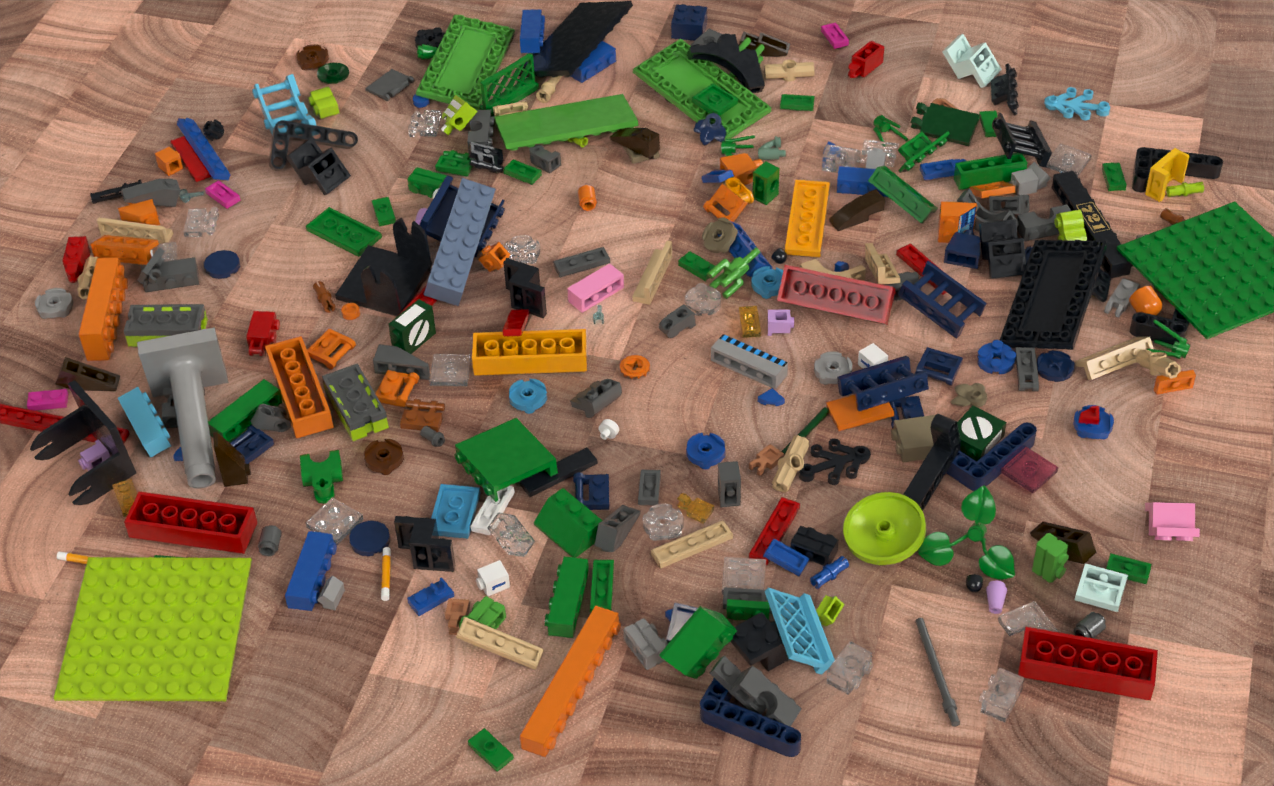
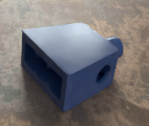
M965 230L964 233H954L945 249L944 263L978 269L980 237L974 235L972 230Z

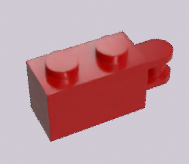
M871 40L853 54L852 61L848 65L850 70L848 77L856 78L861 76L864 78L882 64L884 46Z
M86 236L68 237L62 262L70 283L78 281V277L83 272L86 259L90 257L91 251Z
M253 311L246 335L250 356L254 354L264 356L265 346L276 343V331L280 328V321L277 319L275 312Z

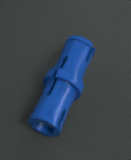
M840 556L830 565H825L823 570L810 578L812 586L819 589L829 580L836 579L840 572L849 567L848 560L844 559V556Z

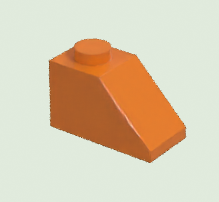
M152 199L118 208L121 221L160 225Z

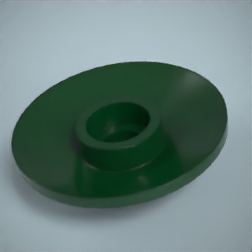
M337 62L325 64L317 71V78L327 84L342 82L349 76V68Z

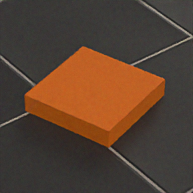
M999 181L970 186V190L975 196L987 198L989 196L1015 193V185Z

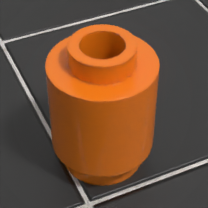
M584 185L578 189L579 204L585 211L593 210L597 204L594 187Z

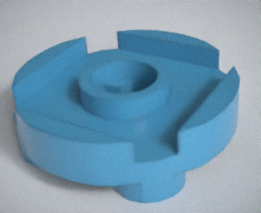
M770 266L755 270L751 279L753 290L765 299L778 295L783 270L777 267L776 270L770 269Z
M523 379L518 380L509 389L510 404L527 414L535 412L536 409L542 407L547 401L546 387L537 379H529V381L524 382Z

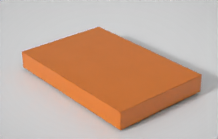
M855 395L826 402V407L838 431L894 416V410L889 402L862 411L857 410Z

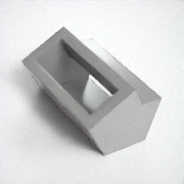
M1033 162L1027 169L1031 168L1039 178L1038 190L1046 187L1051 177Z
M331 576L326 581L317 601L322 603L323 608L336 610L345 592L343 582L334 576Z

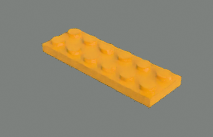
M795 180L785 243L787 255L820 257L830 182Z

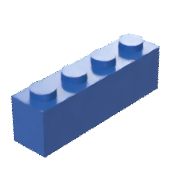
M542 9L523 10L520 31L521 53H540V47H543L545 15H542Z
M308 532L285 593L288 608L312 611L314 604L318 603L317 599L320 595V588L325 584L326 571L330 570L331 557L335 555L337 544L334 543L332 534Z

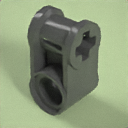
M260 404L251 419V424L260 430L285 432L291 427V422L286 417L287 412L284 407Z

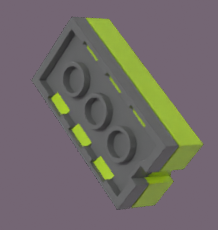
M204 304L130 305L129 320H126L124 334L128 346H137V342L206 329L208 319Z
M358 363L322 376L325 393L352 441L366 437L367 433L371 431L377 433L389 428L386 411Z

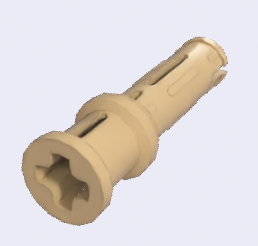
M550 76L548 81L542 84L541 89L536 93V97L540 102H549L562 76Z

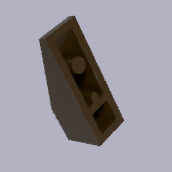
M648 128L619 129L610 136V140L649 159L660 150L659 134Z
M65 357L55 384L70 389L68 383L75 380L84 391H116L120 375Z
M218 432L213 433L214 451L224 487L248 484L251 468L250 464H246L244 455Z
M1042 522L1030 532L1031 536L1038 541L1046 534L1051 533L1057 537V540L1068 545L1066 554L1069 555V561L1084 564L1097 553L1091 534L1087 531Z

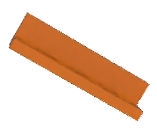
M103 235L90 245L94 257H119L122 263L147 265L152 258L150 250L158 246L159 243L155 239Z

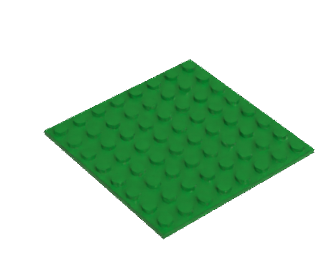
M1235 201L1117 246V250L1206 339L1274 313V237Z

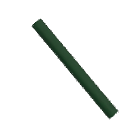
M824 407L798 435L806 438L829 414V410ZM790 443L781 451L782 453L786 454Z

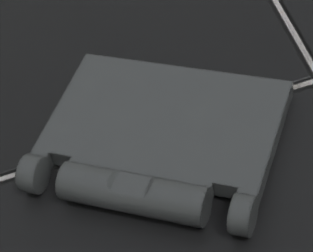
M391 69L365 89L367 92L388 101L390 97H394L409 86V83H413L414 78Z

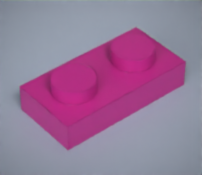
M836 22L821 26V32L834 49L849 45V39Z
M219 180L205 188L206 194L226 209L241 201L240 195Z
M67 389L29 392L27 408L34 411L67 408L68 391Z

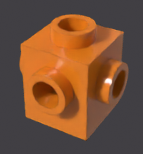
M497 242L492 246L487 245L481 251L482 255L478 260L491 272L495 269L500 270L504 266L503 262L511 254L500 242Z

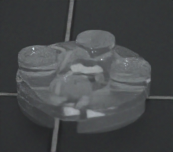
M528 235L515 236L511 242L508 243L507 241L504 246L511 254L509 259L524 264L536 263L540 255L539 242L532 240V237Z
M699 283L686 293L685 304L694 312V315L702 316V313L712 315L721 307V293L713 287Z
M657 504L650 507L649 512L644 514L643 528L651 540H668L681 535L684 518L678 508L676 510L669 504ZM661 520H664L667 523L661 524L660 522Z

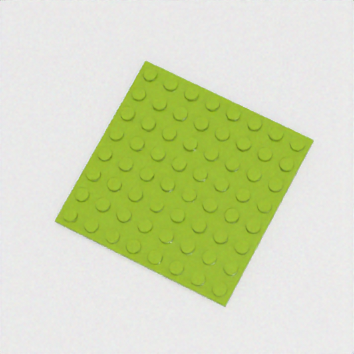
M88 557L54 700L226 701L252 559Z

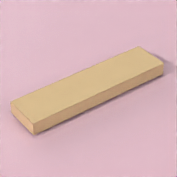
M722 520L652 549L651 555L661 569L733 539V533Z
M464 617L456 636L460 640L536 670L544 650L467 617Z

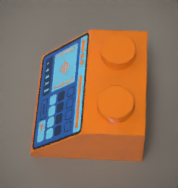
M941 201L938 242L949 243L956 232L964 233L965 230H972L974 232L977 203Z

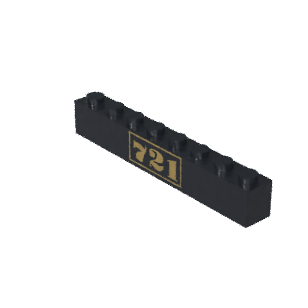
M1074 171L1054 174L1052 189L1062 205H1068L1071 211L1080 209L1082 211L1087 241L1098 240L1107 242V249L1101 264L1104 271L1111 278L1130 275L1133 265L1117 250V246L1121 245L1117 234L1110 228L1109 222L1105 220L1101 210L1095 205L1094 199L1090 197L1080 178L1076 176Z

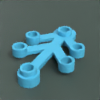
M1069 87L1066 93L1059 96L1051 95L1044 100L1048 110H1058L1065 118H1072L1075 112L1080 116V119L1086 121L1091 116L1089 110H1096V114L1102 117L1108 116L1110 113L1108 102L1102 101L1099 104L1082 103L1093 98V91L1090 89L1084 90L1083 95L1074 98L1077 90Z

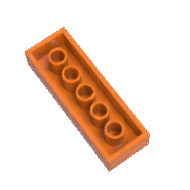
M119 257L97 258L79 331L80 341L87 361L109 360L111 353L114 352L113 342L117 338L116 328L120 325L119 315L123 311L122 301H125V289L128 288V279L124 277V266L121 265Z
M302 336L265 346L268 362L277 387L280 389L282 401L296 439L334 428L330 409Z

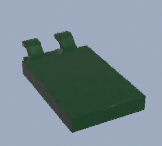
M918 102L916 113L924 116L922 120L913 116L910 122L912 123L911 128L920 129V132H923L926 136L937 139L948 131L950 135L946 139L949 142L970 146L980 119L979 114L931 103L930 107H928L924 103Z

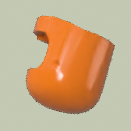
M1151 285L1139 288L1129 298V302L1136 313L1143 312L1157 316L1162 310V301Z

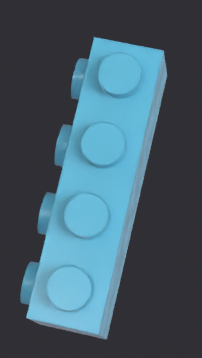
M136 387L118 397L121 406L150 457L171 447L168 441L171 436L165 427L161 428L164 424L159 415L155 417L157 411L152 403L148 404L151 400L146 392L142 393L139 387Z

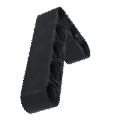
M281 120L273 128L269 166L274 171H280L286 165L289 139L306 142L308 139L313 138L316 144L350 149L357 144L358 137L354 132ZM279 125H283L286 128L285 133L278 131ZM295 128L302 129L303 135H296ZM312 131L319 132L320 137L318 139L313 138ZM334 134L336 141L329 140L328 135ZM345 137H351L353 144H347ZM276 142H282L284 149H277ZM275 158L281 160L282 165L280 167L274 165L273 160Z
M1148 147L1137 149L1132 180V189L1134 191H1146L1150 168L1171 150ZM1184 152L1189 155L1185 176L1217 179L1220 177L1223 165L1222 158L1213 155Z
M1176 308L1172 319L1143 312H1137L1132 316L1130 333L1133 336L1150 337L1151 341L1159 340L1171 345L1175 341L1179 342V340L1153 323V320L1159 321L1182 338L1186 337L1190 323Z
M941 414L935 415L930 427L934 445L903 494L914 500L922 511L961 447L957 421Z

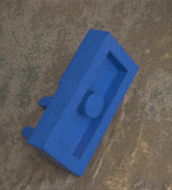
M440 578V581L434 584L431 583L429 587L413 594L407 600L416 614L421 616L446 602L449 598H453L454 592L445 580Z

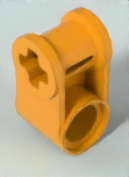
M731 177L725 181V186L746 203L752 204L754 202L752 192L738 178Z

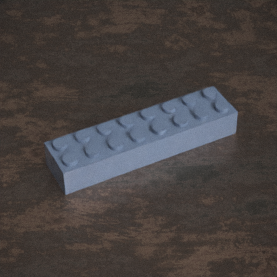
M462 178L426 285L425 296L459 306L496 190L495 188Z

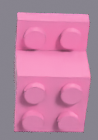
M1145 503V511H1149V536H1155V540H1172V536H1176V540L1193 541V537H1199L1200 529L1195 528V504Z

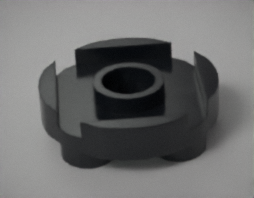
M439 27L417 31V36L415 37L416 48L422 44L438 48L445 33Z

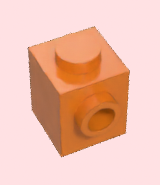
M170 146L155 153L158 167L168 176L183 169L180 154Z

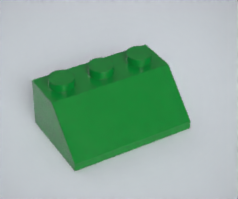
M562 488L546 500L534 521V525L571 557L576 558L595 544L598 525L603 520Z
M699 606L659 656L685 676L697 679L704 674L706 667L719 656V652L723 647L731 642L737 629L722 613Z

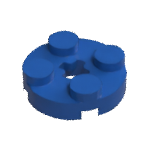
M994 340L992 343L983 345L978 350L977 362L979 367L987 373L992 374L994 371L999 372V374H1005L1014 368L1016 353L1012 348L1003 344L1002 341Z
M1086 405L1079 412L1078 410L1076 411L1073 425L1079 437L1102 440L1108 438L1114 425V418L1111 413H1106L1105 408L1099 406V424L1097 425L1078 423L1082 411L1097 405Z
M698 433L688 440L686 456L693 464L706 470L711 466L717 465L725 458V443L716 434L710 433L709 436Z

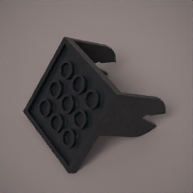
M403 218L397 219L393 224L397 253L368 245L335 294L336 300L355 303L364 308L398 316L412 301L433 267L427 236L423 228L413 220L411 234H409Z
M73 380L68 383V386L78 409L38 434L32 442L30 450L34 451L47 445L34 458L36 460H49L90 434L96 440L99 439L109 451L111 457L80 476L71 486L68 493L69 496H73L84 491L72 503L74 505H86L135 475L136 470L116 425L82 387Z

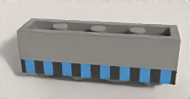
M722 334L711 347V361L773 389H777L787 377L788 362Z

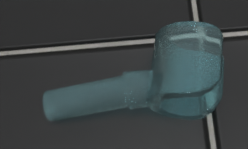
M181 189L179 195L181 201L186 203L193 197L203 196L204 191L188 193L186 189Z
M601 305L597 306V312L593 314L594 324H596L598 319L602 320V324H604V314L602 313Z

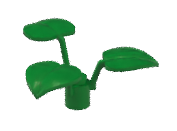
M985 485L968 494L962 502L961 510L965 518L971 521L975 520V523L971 525L965 535L950 543L949 536L945 532H933L924 538L922 545L918 549L919 556L936 566H943L948 564L954 556L952 546L969 537L974 542L981 541L985 555L980 557L978 563L984 574L994 579H1009L1015 576L1014 558L1007 547L994 545L988 551L986 549V539L984 536L987 533V528L985 524L991 523L995 518L996 505L992 494Z

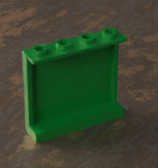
M517 418L455 444L456 453L454 456L457 463L463 465L468 475L471 474L476 484L481 485L485 494L491 496L495 502L498 501L497 491L545 470L550 476L558 474L556 458Z

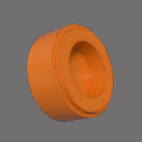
M347 303L341 308L342 316L346 320H354L360 316V308L355 303Z

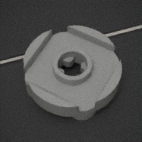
M63 288L48 289L45 291L46 294L39 295L35 300L37 312L43 319L66 317L73 307L71 294L67 293Z
M839 352L823 353L814 363V373L819 378V382L824 385L838 384V376L852 372V361L848 357L847 359L843 357L842 353Z

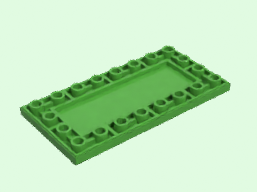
M455 14L416 90V96L450 104L454 96L457 95L475 110H480L479 106L482 105L480 82L497 73L514 37L515 29ZM492 83L486 86L487 91L489 90Z
M681 38L633 68V73L696 123L699 120L705 119L710 113L691 102L692 97L712 83L738 98V104L720 116L722 120L721 125L726 129L725 140L732 139L772 110V107L714 63L707 60H688L687 52L691 46ZM711 119L710 123L714 124L716 120Z
M623 94L494 117L495 124L507 150H517L519 147L524 146L534 147L535 144L541 143L550 144L552 141L558 140L567 141L569 138L574 137L583 138L585 135L596 136L602 132L613 133L619 129L639 126L638 119Z

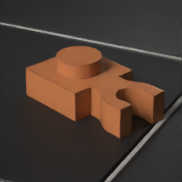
M769 444L756 455L755 460L749 463V469L753 470L755 467H759L757 475L761 476L767 467L772 470L778 465V460L784 457L785 454Z

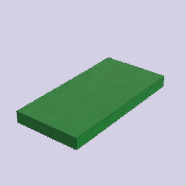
M330 207L306 225V231L358 257L363 254L368 245L373 246L382 238L381 232Z

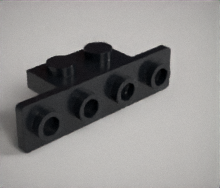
M1008 63L1005 64L1006 74L991 80V100L994 105L1007 100V105L1015 116L1017 115V108H1019L1017 101L1018 92L1016 90V87H1018L1016 81L1017 72Z

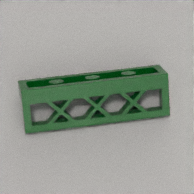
M886 166L877 167L868 180L921 224L925 222L930 213H934L938 209Z

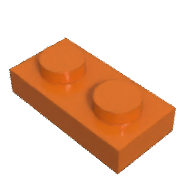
M1194 370L1179 372L1175 378H1168L1163 375L1157 376L1154 391L1158 395L1193 388L1196 374Z

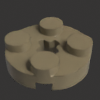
M718 218V221L710 222L706 226L702 239L704 240V246L713 253H726L733 244L738 230L728 219Z

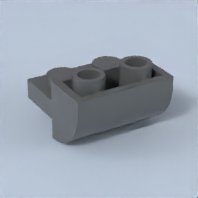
M607 378L601 382H593L590 387L579 392L570 402L572 407L583 410L587 418H592L618 399L622 394L620 382Z

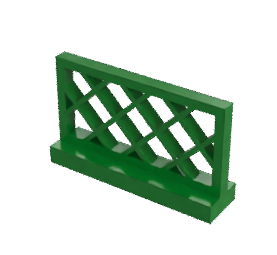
M532 54L525 55L480 82L482 94L480 110H491V117L495 116L493 107L517 103L539 90V84L535 82ZM528 61V63H527V65H526V67H525V69H524L523 66H524L525 62ZM517 68L513 76H511L512 71ZM521 70H522L523 73H522V75L520 76V78L518 79L517 77H518V75L520 74V72H521ZM504 76L501 83H498L500 78ZM509 78H511V80H510V82L508 83V85L505 86L507 80H508ZM492 83L489 90L487 91L486 86ZM496 85H498L499 87L494 94L493 91Z

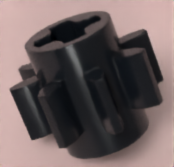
M216 119L214 121H207L203 127L204 135L211 141L220 139L224 134V126Z

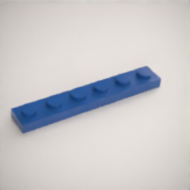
M178 118V127L212 178L229 180L231 174L195 121L190 118Z

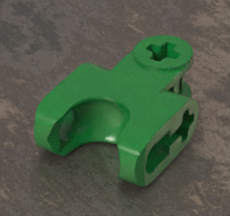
M339 450L329 451L328 459L323 462L312 461L310 454L300 455L303 487L313 486L315 500L318 503L325 504L331 502L335 496L334 483L343 481Z

